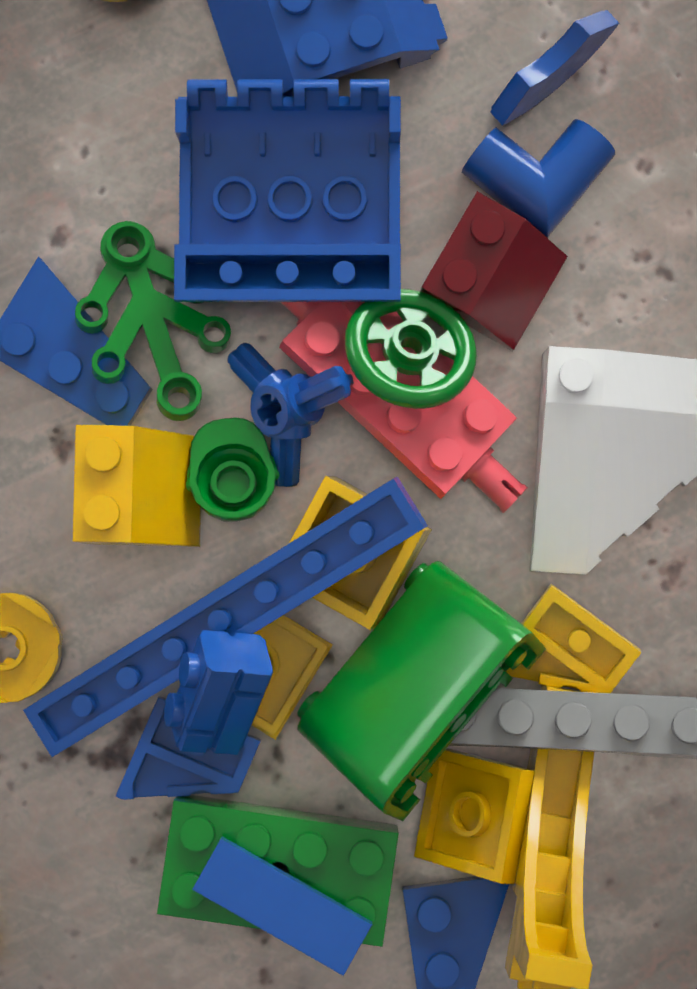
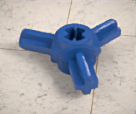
M242 343L229 354L227 361L233 372L253 392L250 409L254 423L261 430L262 434L271 437L270 453L280 474L275 482V486H296L299 482L301 439L311 435V427L320 421L325 407L350 396V386L354 384L351 374H346L341 366H333L312 377L303 373L293 376L287 369L276 371L251 344Z

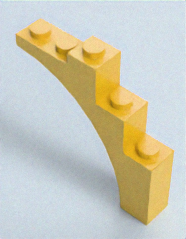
M541 686V690L581 692L566 688ZM530 748L527 769L534 770L535 772L515 884L512 885L517 900L505 962V969L509 978L518 980L517 988L589 989L593 965L587 951L584 932L583 864L594 752Z

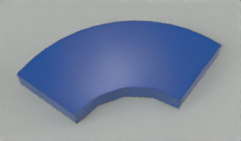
M608 10L599 11L576 20L565 34L540 58L515 73L492 105L490 113L503 126L535 107L579 70L602 46L620 23Z

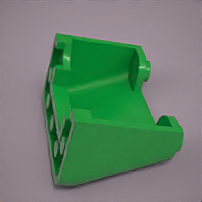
M436 561L429 566L426 563H422L412 571L404 584V589L406 590L323 691H315L309 695L297 712V716L300 718L297 727L298 732L379 810L401 821L405 820L421 800L413 793L417 786L415 784L416 779L425 784L429 781L433 774L428 770L496 688L500 684L507 687L513 678L506 671L509 668L514 670L520 664L529 670L546 650L544 645L529 629L441 561Z

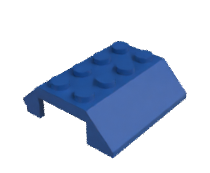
M207 0L236 91L238 79H283V97H294V79H336L397 59L401 69L431 59V55L440 50L438 45L448 40L437 5L424 4L423 0Z
M227 79L187 80V97L175 99V133L180 143L179 244H174V301L401 302L400 96H389V79H350V96H339V79H294V97H283V79H238L237 97H228Z

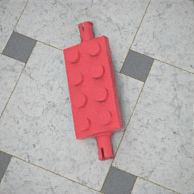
M280 302L299 320L296 323L297 326L282 340L279 348L310 377L333 366H341L346 374H351L354 384L350 386L351 394L349 397L338 401V403L440 499L460 479L463 482L469 479L504 513L528 488L491 455L494 451L491 448L492 444L517 417L473 376L459 395L442 405L425 409H413L391 404L375 396L361 384L351 370L346 357V328L351 316L363 302ZM397 312L380 317L383 325L388 330L403 322ZM381 343L367 344L373 362L386 361ZM402 347L407 352L417 354L413 349L409 347ZM439 353L432 368L447 375L453 366L454 360ZM397 371V382L411 386H420V376L406 375Z

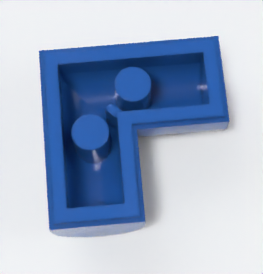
M574 119L542 159L538 161L495 127L467 160L461 173L501 205L527 219L548 238L613 159L615 149L591 125L582 120Z

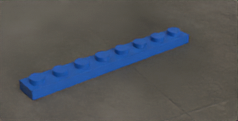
M395 477L23 711L50 756L54 757L179 680L181 657L185 652H193L197 638L202 630L228 632L230 636H234L235 633L253 634L428 525L399 478Z

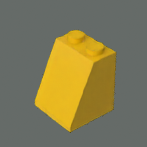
M76 425L72 541L91 545L200 547L201 507L196 503L192 493L186 489L190 448L194 436L138 426Z

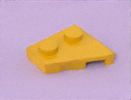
M550 584L521 623L539 639L546 650L529 670L520 664L514 670L509 668L506 672L511 677L537 681L540 685L557 688L565 686L579 689L581 692L611 693L642 652L629 640Z

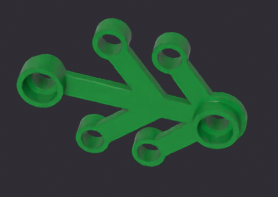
M132 221L116 223L107 229L102 237L100 251L106 265L89 295L77 303L75 307L76 324L86 333L94 334L102 331L108 323L107 305L125 277L132 298L106 345L99 348L93 354L92 373L98 381L105 384L119 381L125 372V356L143 327L161 381L157 388L156 397L158 409L170 420L184 421L190 419L200 408L202 389L195 377L182 372L165 321L196 336L200 347L209 353H219L227 348L231 337L230 325L222 317H208L154 290L148 272L174 283V258L155 249L154 238L143 225ZM124 244H132L138 249V252L132 257H124L118 252V249ZM191 302V303L200 304V303H203V302ZM87 308H96L102 313V317L95 322H89L81 314ZM215 327L223 332L224 337L220 341L213 342L205 337L204 332L208 328ZM104 358H113L118 362L119 367L115 371L107 373L99 368L98 363ZM173 393H183L188 397L189 403L185 407L176 408L169 403L168 398Z

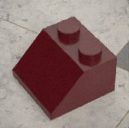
M477 191L420 291L428 293L451 306L462 316L469 327L513 351L568 256L527 219Z

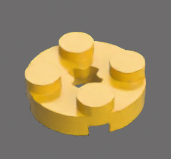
M0 593V638H6L12 633L17 638L15 646L20 650L16 659L7 657L3 663L0 662V703L19 702L40 692L56 674L62 657L61 645L63 634L56 625L52 614L37 600L19 593Z

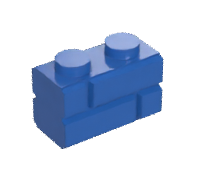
M202 630L197 638L193 652L183 653L179 665L180 686L178 692L169 693L164 706L165 725L172 727L175 745L181 752L206 753L207 749H211L215 754L238 755L239 751H241L273 674L266 641L261 635L235 633L234 636H230L228 632Z

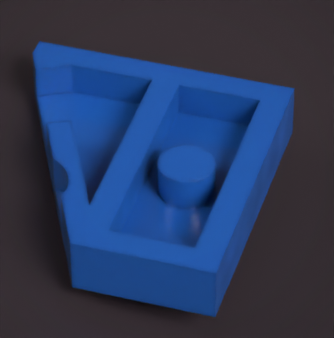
M159 696L115 797L128 800L137 797H177L204 793H239L261 739L248 734L238 755L215 754L211 749H207L206 753L181 752L175 745L172 727L165 725L164 706L166 698Z
M472 876L402 886L417 989L476 988L509 884H500Z

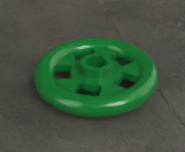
M401 289V302H363L351 316L345 332L346 357L356 378L375 396L397 406L425 409L447 403L466 388L474 374L477 352L475 340L469 326L454 308L422 291ZM397 312L403 322L393 326L390 330L386 329L380 317ZM427 317L434 320L445 330V333L436 338L434 331L423 321ZM381 343L386 361L373 362L367 344ZM402 347H409L413 349L417 354L407 352ZM439 353L454 360L453 366L447 375L432 368ZM397 371L406 375H419L420 386H411L397 382Z

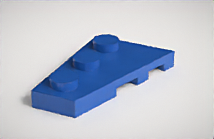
M38 256L0 318V361L105 425L131 426L153 389L126 358L125 372L119 381L105 384L94 377L92 373L93 354L99 348L104 347L109 338L103 331L90 334L82 331L77 326L75 307L78 301ZM85 310L82 312L81 315L86 321L95 322ZM104 358L98 363V366L102 371L108 373L115 371L119 364L113 358Z

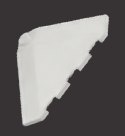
M549 346L542 354L530 571L586 575L602 561L599 555L622 534L625 537H629L659 510L656 504L681 483L683 486H686L697 476V359L605 349Z

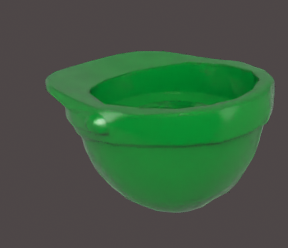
M237 417L213 420L198 429L191 442L190 463L186 482V489L192 493L196 503L209 516L223 522H237L250 519L265 508L274 493L275 482L280 474L260 429L253 422Z

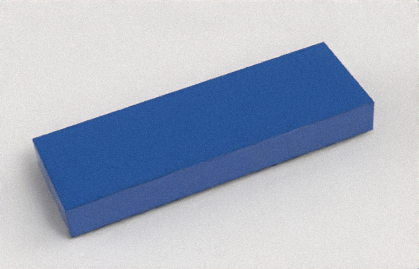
M223 836L192 889L343 976L372 926V921Z

